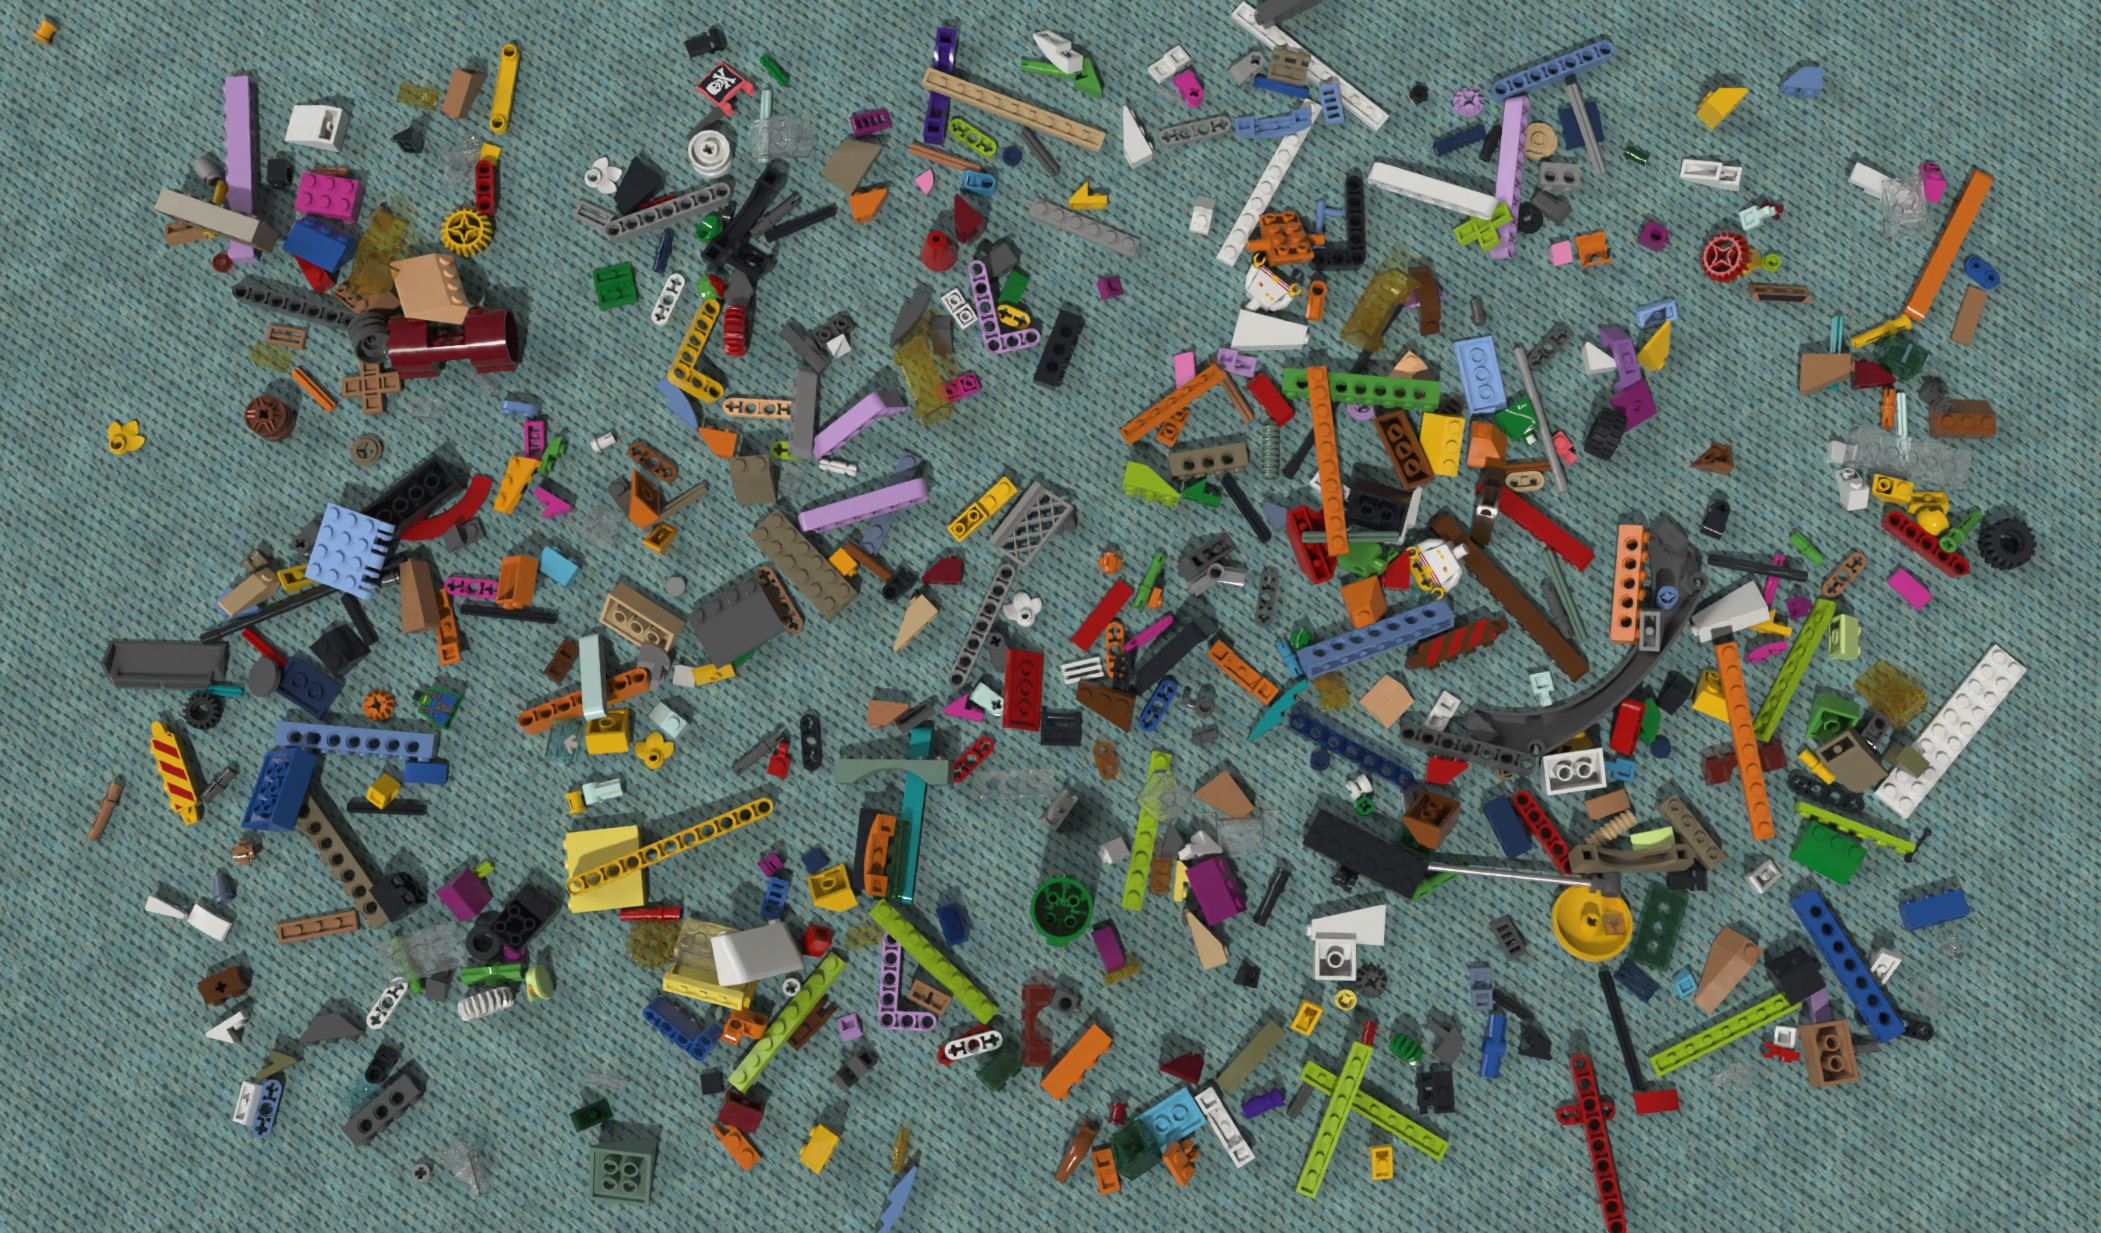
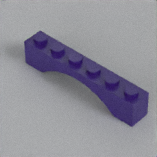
M938 27L935 43L933 69L953 76L957 46L956 29ZM932 90L925 117L924 143L943 145L950 97Z

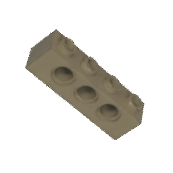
M1245 442L1171 453L1167 457L1171 480H1176V482L1187 481V478L1190 477L1204 479L1209 474L1223 476L1228 471L1242 473L1249 465ZM1228 456L1232 459V463L1225 464L1222 458ZM1209 459L1213 462V466L1206 467L1203 461ZM1190 462L1194 465V469L1187 470L1184 468V464Z
M1676 794L1669 795L1654 807L1666 823L1672 826L1673 832L1683 844H1690L1693 857L1704 870L1713 869L1726 858Z

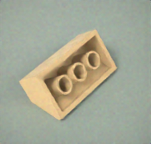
M621 582L608 593L599 618V622L637 646L641 647V644L654 646L663 650L667 655H669L681 637L686 625L684 621Z

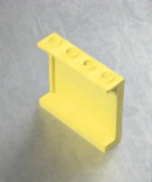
M634 825L566 833V838L563 839L564 849L567 850L568 857L565 858V868L569 870V878L566 879V884L574 876L641 849V826ZM631 857L627 864L630 868H635L638 866L639 860L636 857ZM612 865L608 872L611 876H616L619 874L620 868L617 865ZM644 869L582 895L573 896L570 894L571 898H568L569 910L577 914L581 912L647 906ZM593 873L589 880L592 884H597L601 876L598 873ZM579 881L572 882L570 886L573 892L580 891L582 887Z
M687 921L686 931L670 970L664 975L663 990L741 1011L752 981L720 986L711 938L717 937L718 932L723 930Z

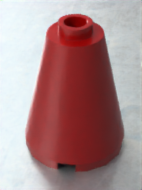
M935 230L929 233L922 244L920 258L928 269L934 272L946 271L955 264L958 258V249L952 239L943 232Z

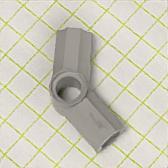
M1214 563L1186 584L1195 597H1198L1216 583L1243 587L1246 570ZM1216 569L1220 572L1221 576L1214 578L1211 576L1210 571Z

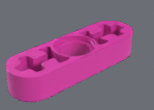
M450 577L445 581L444 588H446L447 593L453 596L496 599L497 592H493V595H491L489 591L483 590L482 584H484L485 588H492V585H494L498 591L499 583L491 580ZM455 581L457 585L464 587L463 589L455 588L453 591L449 586L453 585ZM472 583H477L478 591L473 594L470 593L468 590L469 586Z

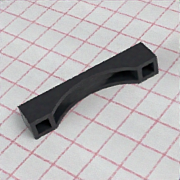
M769 165L757 179L749 197L738 214L719 235L710 241L700 254L706 265L718 273L726 264V258L733 252L736 242L741 240L742 237L746 238L749 230L755 226L786 185L784 175Z

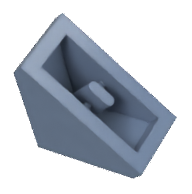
M1265 501L1262 510L1273 532L1275 533L1286 528V512L1289 509Z

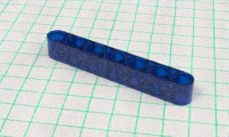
M1296 714L1289 720V729L1293 733L1399 789H1406L1414 783V775L1409 770L1302 714ZM1294 719H1300L1303 722L1301 729L1294 727ZM1312 728H1317L1320 731L1321 735L1319 738H1314L1311 735ZM1329 738H1336L1338 746L1331 747L1328 743ZM1347 747L1355 749L1356 754L1354 757L1347 755ZM1365 756H1370L1373 759L1372 766H1367L1364 763ZM1383 765L1390 767V775L1387 776L1382 773ZM1400 775L1408 777L1409 782L1407 785L1400 783Z

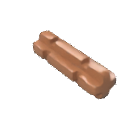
M337 167L321 168V170L319 168H312L310 170V173L341 178L349 177L347 167H339V169Z

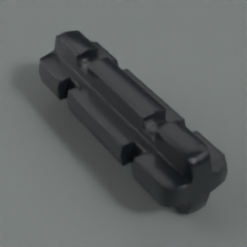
M1494 991L1492 996L1495 1002H1500L1501 1006L1516 1014L1521 1020L1528 1016L1529 1011L1520 1007L1517 1002L1508 996H1504V993L1501 991Z

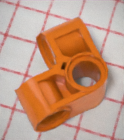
M742 1007L741 1011L733 1009L725 1024L720 1040L737 1046L741 1042L739 1039L742 1035L753 1039H761L769 1020L765 1015Z

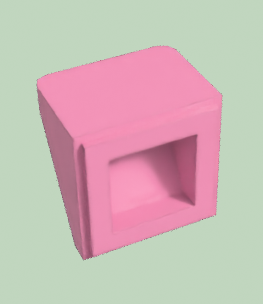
M1569 240L1550 246L1549 252L1554 267L1573 262Z

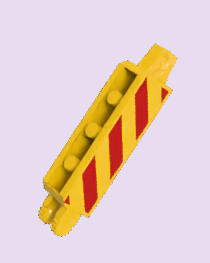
M154 721L150 726L154 737L150 739V750L156 756L158 762L156 764L157 770L163 776L165 791L169 793L171 799L169 801L170 807L175 813L181 814L186 825L190 826L200 822L198 807H201L203 800L199 797L201 793L181 736L171 733L167 724Z

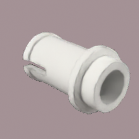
M611 432L596 440L593 438V441L590 442L595 453L598 451L600 453L602 449L616 443Z

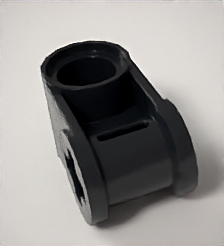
M1717 501L1709 507L1706 518L1703 521L1704 527L1703 530H1700V534L1717 540L1721 539L1731 509L1726 501ZM1720 507V511L1723 513L1718 514L1719 510L1716 508Z
M902 567L883 587V599L889 604L896 603L915 586L918 580L916 578L913 579L906 572V568ZM888 590H895L897 593L894 597L889 598L886 596Z
M381 1044L365 1072L366 1081L371 1084L385 1082L391 1070L398 1062L401 1053H395L386 1048L385 1044ZM376 1069L380 1071V1078L378 1080L373 1078V1072Z

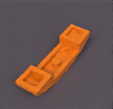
M446 588L434 591L442 625V628L436 629L439 643L437 648L441 666H446L461 661V646L451 601Z
M1220 640L1206 654L1222 671L1265 705H1268L1279 691L1266 678L1261 677L1237 657Z
M877 814L871 827L864 860V883L866 894L883 897L886 895L888 877L884 876L888 840L889 836H894L896 816Z

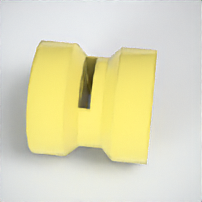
M1340 990L1334 998L1336 1006L1343 1010L1352 1009L1357 1001L1355 994L1350 990Z

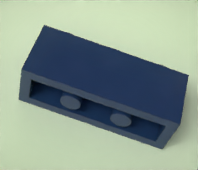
M1504 794L1480 806L1508 860L1533 848L1531 845L1533 841L1530 835L1524 832L1522 828L1523 822L1519 815H1515L1512 809L1514 805L1509 797L1506 798Z

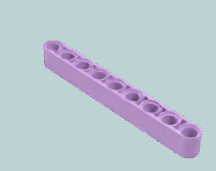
M1527 96L1507 98L1505 101L1495 198L1498 200L1497 205L1504 201L1508 204L1513 220L1497 228L1502 243L1490 249L1491 258L1494 260L1513 258L1515 253L1530 106Z

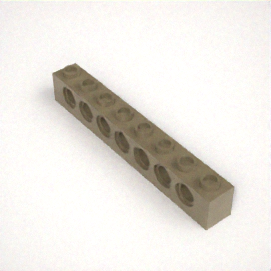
M308 788L303 798V806L297 815L298 827L302 832L308 834L310 837L308 839L309 843L313 848L319 850L321 860L326 865L329 864L332 869L330 871L332 876L343 884L342 890L347 896L352 897L356 910L364 914L366 917L364 921L368 927L380 930L391 921L369 892V889L376 884V881L312 790ZM309 807L310 814L305 817L304 809ZM320 823L321 830L316 833L315 825ZM331 838L332 846L328 849L326 841ZM340 854H342L343 857H344V860H343V862L339 865V864L337 863V857H338ZM351 870H353L355 872V877L353 880L350 881L348 878V874ZM362 886L366 888V894L364 896H360L359 890ZM373 902H376L378 907L373 913L370 907Z

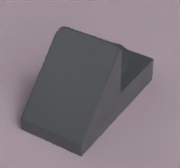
M621 477L606 488V490L629 518L630 488Z
M475 519L459 527L456 524L452 525L442 537L449 553L485 538L479 521Z
M437 958L431 978L426 979V998L445 1003L458 964Z

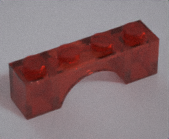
M1774 741L1762 744L1763 748L1758 749L1763 773L1788 767L1782 743L1775 745ZM1735 751L1724 753L1723 758L1717 759L1716 755L1706 757L1705 762L1700 763L1706 786L1731 780L1732 771L1738 764Z
M1026 984V989H1022V1001H1026L1025 1009H1022L1021 1021H1025V1029H1021V1042H1025V1050H1021V1062H1025V1067H1050V1046L1040 1041L1034 1031V1020L1037 1013L1050 1005V985Z

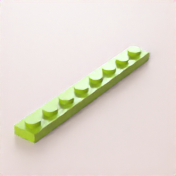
M1823 599L1817 600L1753 724L1755 739L1769 742L1838 607L1835 602Z
M1152 751L1121 907L1141 911L1172 757L1171 754Z
M884 898L868 913L983 1025L987 1024L999 1010Z
M830 952L729 1077L728 1081L742 1093H745L848 965Z
M1778 993L1649 1057L1648 1060L1656 1076H1663L1802 1005L1799 1002L1791 1007L1781 993Z
M1355 1039L1353 1040L1295 1192L1315 1199L1374 1050L1373 1046Z
M1309 1059L1298 1076L1330 1097L1339 1077ZM1357 1090L1350 1109L1439 1162L1441 1161L1450 1145L1448 1142L1361 1090Z

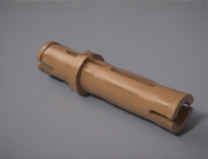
M115 782L110 783L105 797L101 799V806L86 836L87 838L99 842L111 812L118 804L117 800L124 787L123 785Z

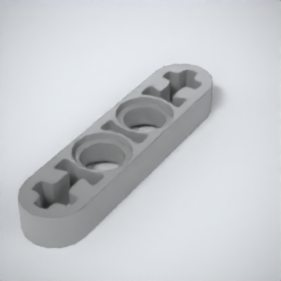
M1220 116L1167 128L1160 132L1159 144L1162 147L1169 148L1222 136L1229 132L1231 122L1227 117ZM1220 122L1226 125L1224 130L1221 127H1217ZM1212 123L1214 124L1213 127H1216L1215 132H1212ZM1201 126H1206L1209 132L1203 135L1199 133L1198 129ZM1187 130L1191 136L1184 139L1180 136V132ZM1174 132H1177V141L1175 140L1176 137H1173ZM1165 134H1167L1168 137H1172L1170 138V142H1166V140L1163 139Z

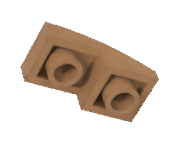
M1625 788L1584 801L1591 821L1631 807Z

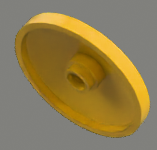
M1571 886L1558 897L1552 908L1551 926L1556 939L1567 952L1579 959L1590 962L1612 959L1623 951L1631 939L1633 931L1632 916L1628 906L1621 897L1606 898L1600 895V890L1593 894L1589 893L1588 887ZM1603 917H1620L1617 923L1621 921L1622 927L1620 925L1616 926L1614 933L1610 926H1604Z

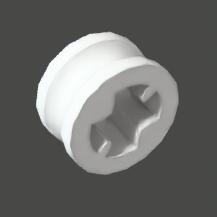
M794 978L787 979L783 983V992L787 996H796L801 990V983ZM791 981H793L792 984H797L794 993L787 991Z

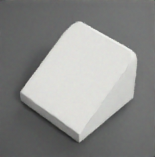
M1834 440L1829 442L1827 462L1847 464L1849 445Z
M676 664L673 684L694 688L695 679L692 675V669L694 668Z
M1776 1025L1774 1046L1797 1049L1799 1029Z

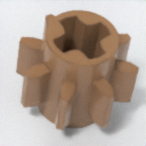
M249 840L238 841L237 847L232 849L235 862L240 861V865L253 863V858L258 856L256 845L254 843L250 844Z

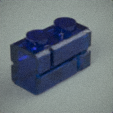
M956 903L937 908L936 912L948 948L968 942Z

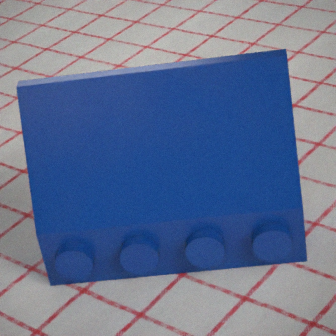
M297 747L266 753L241 827L275 832L292 831L297 824V815L303 806L305 792L310 786L309 780L316 768L317 756Z

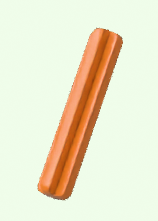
M296 368L292 371V377L328 412L336 409L337 404L301 368Z

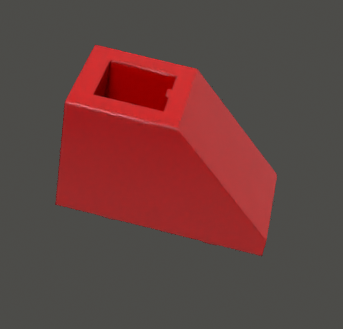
M1432 755V758L1426 759L1424 783L1444 786L1466 770L1469 763H1463L1464 760L1459 758H1452L1451 761L1444 760L1443 756Z

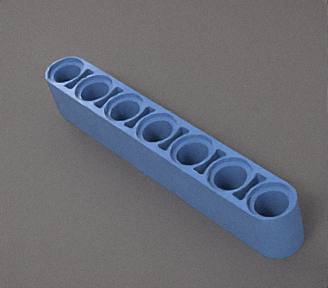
M1608 40L1600 41L1499 80L1493 85L1490 98L1495 103H1502L1507 98L1523 95L1606 63L1614 52V45ZM1600 50L1606 51L1607 54L1601 53ZM1583 57H1588L1590 61L1584 60ZM1565 63H1570L1573 67H1567ZM1548 70H1553L1555 74L1549 73ZM1531 77H1536L1538 81L1532 80ZM1513 83H1518L1521 88L1515 87ZM1496 90H1501L1504 94H1498Z

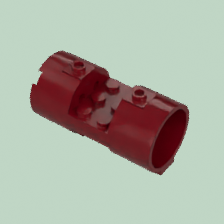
M473 306L468 310L465 315V322L462 324L452 325L451 323H445L440 326L437 321L407 318L405 315L391 316L387 325V329L391 330L387 346L392 367L394 370L398 369L397 374L400 375V379L439 377L443 370L442 361L470 359L472 366L477 369V374L516 371L519 365L518 332L512 310L509 307L489 309L488 307Z

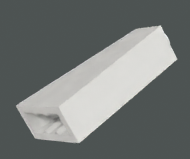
M1240 309L1230 349L1238 351L1302 349L1303 344L1307 345L1310 333H1306L1308 326Z
M1753 580L1691 617L1693 625L1690 628L1693 636H1698L1702 643L1770 620L1768 606Z
M1386 905L1310 920V924L1306 925V936H1309V940L1315 941V939L1356 940V944L1384 946Z

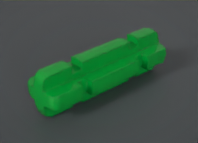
M764 54L759 59L760 63L764 67L766 66V70L778 81L780 86L784 87L789 83L788 77L782 73L783 71L771 60L768 54Z

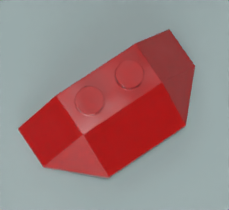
M1303 505L1286 512V533L1300 570L1314 585L1333 578L1338 563V556L1329 557L1327 543L1302 542L1303 532L1326 531L1324 516Z

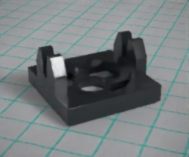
M742 237L741 240L736 242L733 252L727 256L725 262L759 281L775 268L778 261L775 260V255L772 253L769 256L747 244V239ZM747 253L753 256V258L745 257L742 254ZM747 262H752V263H754L755 265H754V266H753V265H750V264H748Z

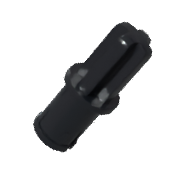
M1493 125L1488 138L1484 140L1485 145L1479 155L1480 160L1487 163L1490 162L1495 148L1499 146L1498 141L1502 135V126Z

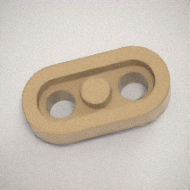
M1538 471L1515 472L1506 477L1504 486L1513 493L1534 492L1543 486L1544 477ZM1530 479H1535L1536 485H1532ZM1512 480L1517 482L1516 487L1511 485Z

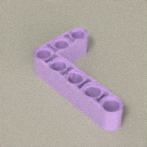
M979 260L971 262L968 267V273L986 351L991 354H998L1036 345L1040 340V334L1033 328L1000 335L986 267ZM972 265H981L982 273L979 275L973 274L971 271ZM978 283L986 285V292L984 294L976 292L975 287ZM982 302L990 304L991 309L988 313L981 312L980 304ZM987 321H992L995 325L992 332H987L984 329V324ZM1030 331L1036 334V340L1032 343L1026 340V334ZM1009 336L1017 338L1018 343L1016 346L1010 347L1007 344ZM991 340H996L999 343V348L996 351H991L988 347Z
M875 391L869 394L813 438L812 453L817 461H820L826 455L830 456L877 418L894 417L899 411L903 412L906 406L897 391Z
M885 932L882 948L878 1023L884 1029L931 1031L937 1026V1018L933 1013L898 1011L902 946L898 942L890 944L888 941L889 933ZM889 953H894L897 956V961L894 964H889L886 960ZM888 973H893L896 977L892 985L887 984L885 981ZM888 993L892 994L895 999L891 1005H887L884 1002V996ZM885 1014L892 1015L893 1023L891 1025L883 1023L882 1019ZM905 1015H910L913 1018V1024L909 1027L903 1024V1017ZM925 1016L932 1017L934 1022L932 1027L927 1028L923 1025V1018Z

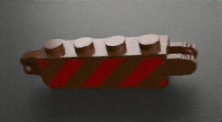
M1484 617L1420 644L1416 649V655L1412 656V658L1410 657L1405 662V666L1410 671L1422 667L1423 670L1427 668L1430 671L1441 667V662L1447 660V663L1458 660V655L1465 653L1468 656L1476 652V648L1479 646L1487 648L1495 644L1493 640L1497 639L1498 635L1507 631L1509 627L1504 618L1491 621Z

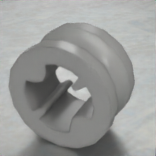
M426 1163L417 1164L412 1169V1177L416 1182H425L432 1175V1169ZM421 1167H424L423 1171H427L423 1178H420L421 1175H417V1171L421 1170Z

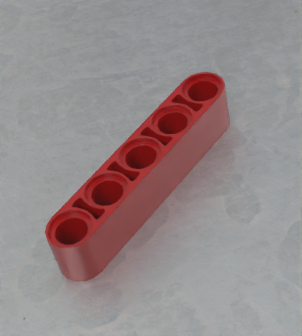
M1892 511L1882 517L1881 526L1885 531L1947 576L1956 579L1969 572L1970 565L1966 559L1956 552L1944 551L1940 547V541L1901 512ZM1890 517L1895 520V525L1890 523ZM1906 529L1911 532V537L1906 535ZM1922 541L1927 543V549L1922 546ZM1938 553L1943 555V561L1939 559ZM1955 564L1959 566L1960 572L1955 570Z
M1527 791L1514 793L1511 797L1514 809L1559 872L1565 876L1576 874L1572 873V871L1568 872L1564 867L1565 862L1569 861L1568 854L1571 850L1531 794ZM1519 795L1525 798L1526 802L1523 806L1517 802ZM1531 811L1537 815L1536 822H1532L1529 819ZM1542 828H1546L1549 831L1547 839L1541 836ZM1555 844L1561 848L1559 855L1553 853L1552 848Z

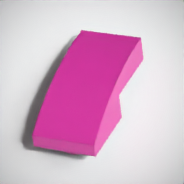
M974 372L958 377L955 381L937 386L936 388L943 406L981 391Z
M1902 568L1887 581V584L1903 596V599L1918 611L1933 598L1920 583Z
M1776 642L1762 646L1745 655L1744 661L1750 660V664L1763 663L1762 660L1769 658V655H1781L1782 651L1787 650L1788 642Z

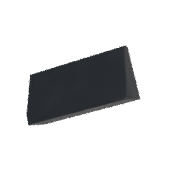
M414 127L393 135L392 139L404 153H422L423 139Z

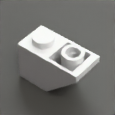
M1845 468L1843 470H1836L1835 474L1840 499L1847 511L1867 508L1869 487L1856 469Z
M1122 837L1101 845V851L1098 852L1103 864L1107 862L1108 866L1130 855Z

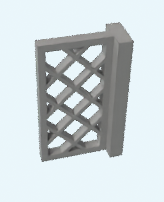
M1035 481L988 542L997 552H1001L1024 569H1027L1074 508ZM1044 495L1050 497L1051 504L1041 505L1040 500ZM1064 506L1066 508L1062 514L1055 515L1054 507ZM1051 508L1052 516L1042 518L1041 510ZM1038 511L1039 519L1029 521V514ZM1053 521L1051 529L1043 531L1042 522ZM1039 523L1040 531L1030 533L1029 525ZM1026 526L1027 534L1017 536L1016 531L1019 527ZM1041 536L1040 543L1031 546V538ZM1027 539L1028 547L1018 549L1017 540ZM1014 541V550L1006 551L1003 549L1008 542ZM1029 551V557L1025 562L1019 560V553Z

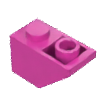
M1932 162L1927 164L1920 163L1917 195L1920 200L1939 203L1947 181L1937 164Z

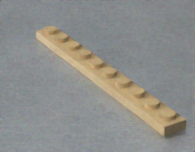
M930 67L927 68L921 83V87L1098 153L1106 135L1104 132Z

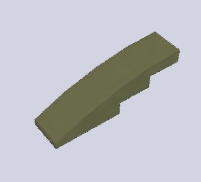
M1271 1018L1215 1081L1231 1095L1286 1034V1031Z

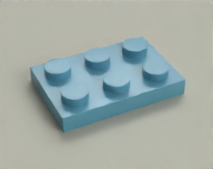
M1183 1087L1134 1118L1155 1155L1169 1147L1171 1142H1177L1207 1123L1186 1087Z

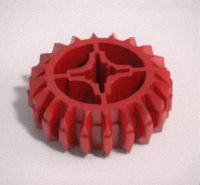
M1722 231L1721 235L1715 234V239L1708 238L1709 245H1703L1706 250L1700 252L1701 255H1704V258H1701L1699 261L1704 263L1701 269L1706 270L1704 274L1708 277L1710 276V280L1717 281L1718 283H1730L1731 280L1738 281L1737 275L1742 277L1744 276L1742 271L1749 270L1746 265L1747 263H1752V260L1748 259V257L1753 254L1748 251L1751 245L1746 244L1748 240L1742 238L1741 234H1735L1733 231H1729V233ZM1726 243H1734L1732 246H1728L1725 249L1721 247ZM1726 266L1731 267V269H1729L1728 271L1719 272L1721 268H1724Z
M728 305L724 314L723 326L725 352L728 356L732 357L744 356L748 348V311L745 306Z

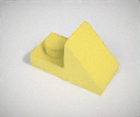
M1176 861L1173 902H1182V898H1186L1187 886H1183V882L1190 883L1185 873V870L1188 868L1181 861Z

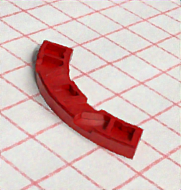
M473 475L467 492L452 509L438 517L421 521L399 539L406 541L431 540L442 537L454 524L458 527L464 525L485 502L491 490L493 479Z

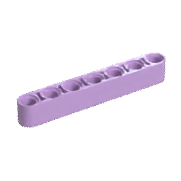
M918 478L800 513L798 520L802 535L810 536L929 500L930 497L925 479Z

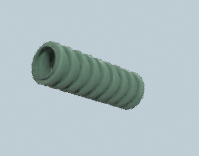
M1266 425L1262 427L1264 431L1262 433L1264 437L1262 439L1264 443L1262 445L1264 449L1262 451L1264 455L1262 457L1264 461L1262 462L1264 467L1262 468L1264 473L1262 478L1265 480H1276L1279 478L1277 474L1279 472L1277 468L1279 466L1277 462L1279 460L1277 456L1279 451L1277 449H1279L1278 437L1280 434L1278 431L1280 428L1276 425Z

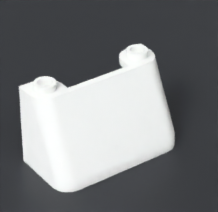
M779 918L768 921L769 925L732 934L730 930L718 932L717 937L711 938L719 985L742 984L805 968L804 959L786 923L781 922Z

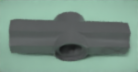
M792 322L782 328L780 332L782 338L819 375L831 365L829 359Z

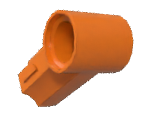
M1322 281L1313 282L1308 290L1305 316L1307 320L1322 321L1327 287ZM1320 288L1322 290V294L1315 295L1312 289Z

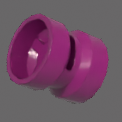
M773 850L766 859H761L757 862L768 878L773 876L777 869H782L785 866Z

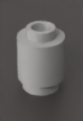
M201 157L195 161L193 169L205 184L214 186L217 180L222 179L220 171L210 158Z

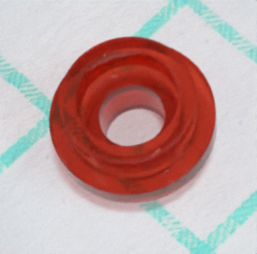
M217 254L213 258L212 265L216 271L224 273L231 269L232 260L227 254ZM221 261H226L223 266H220Z

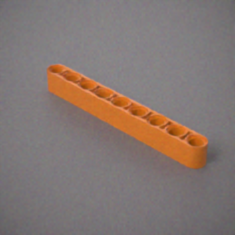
M1977 169L1971 174V180L1967 182L1962 192V198H1959L1954 207V214L1950 215L1946 223V230L1942 231L1938 239L1939 243L1937 247H1934L1930 255L1931 259L1929 263H1926L1922 271L1923 275L1921 279H1918L1913 289L1915 291L1913 295H1910L1905 305L1907 306L1905 311H1902V314H1906L1909 318L1919 323L1923 320L1994 180L1993 177Z

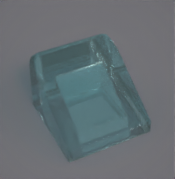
M1418 588L1408 589L1406 608L1414 609L1429 604L1431 592Z

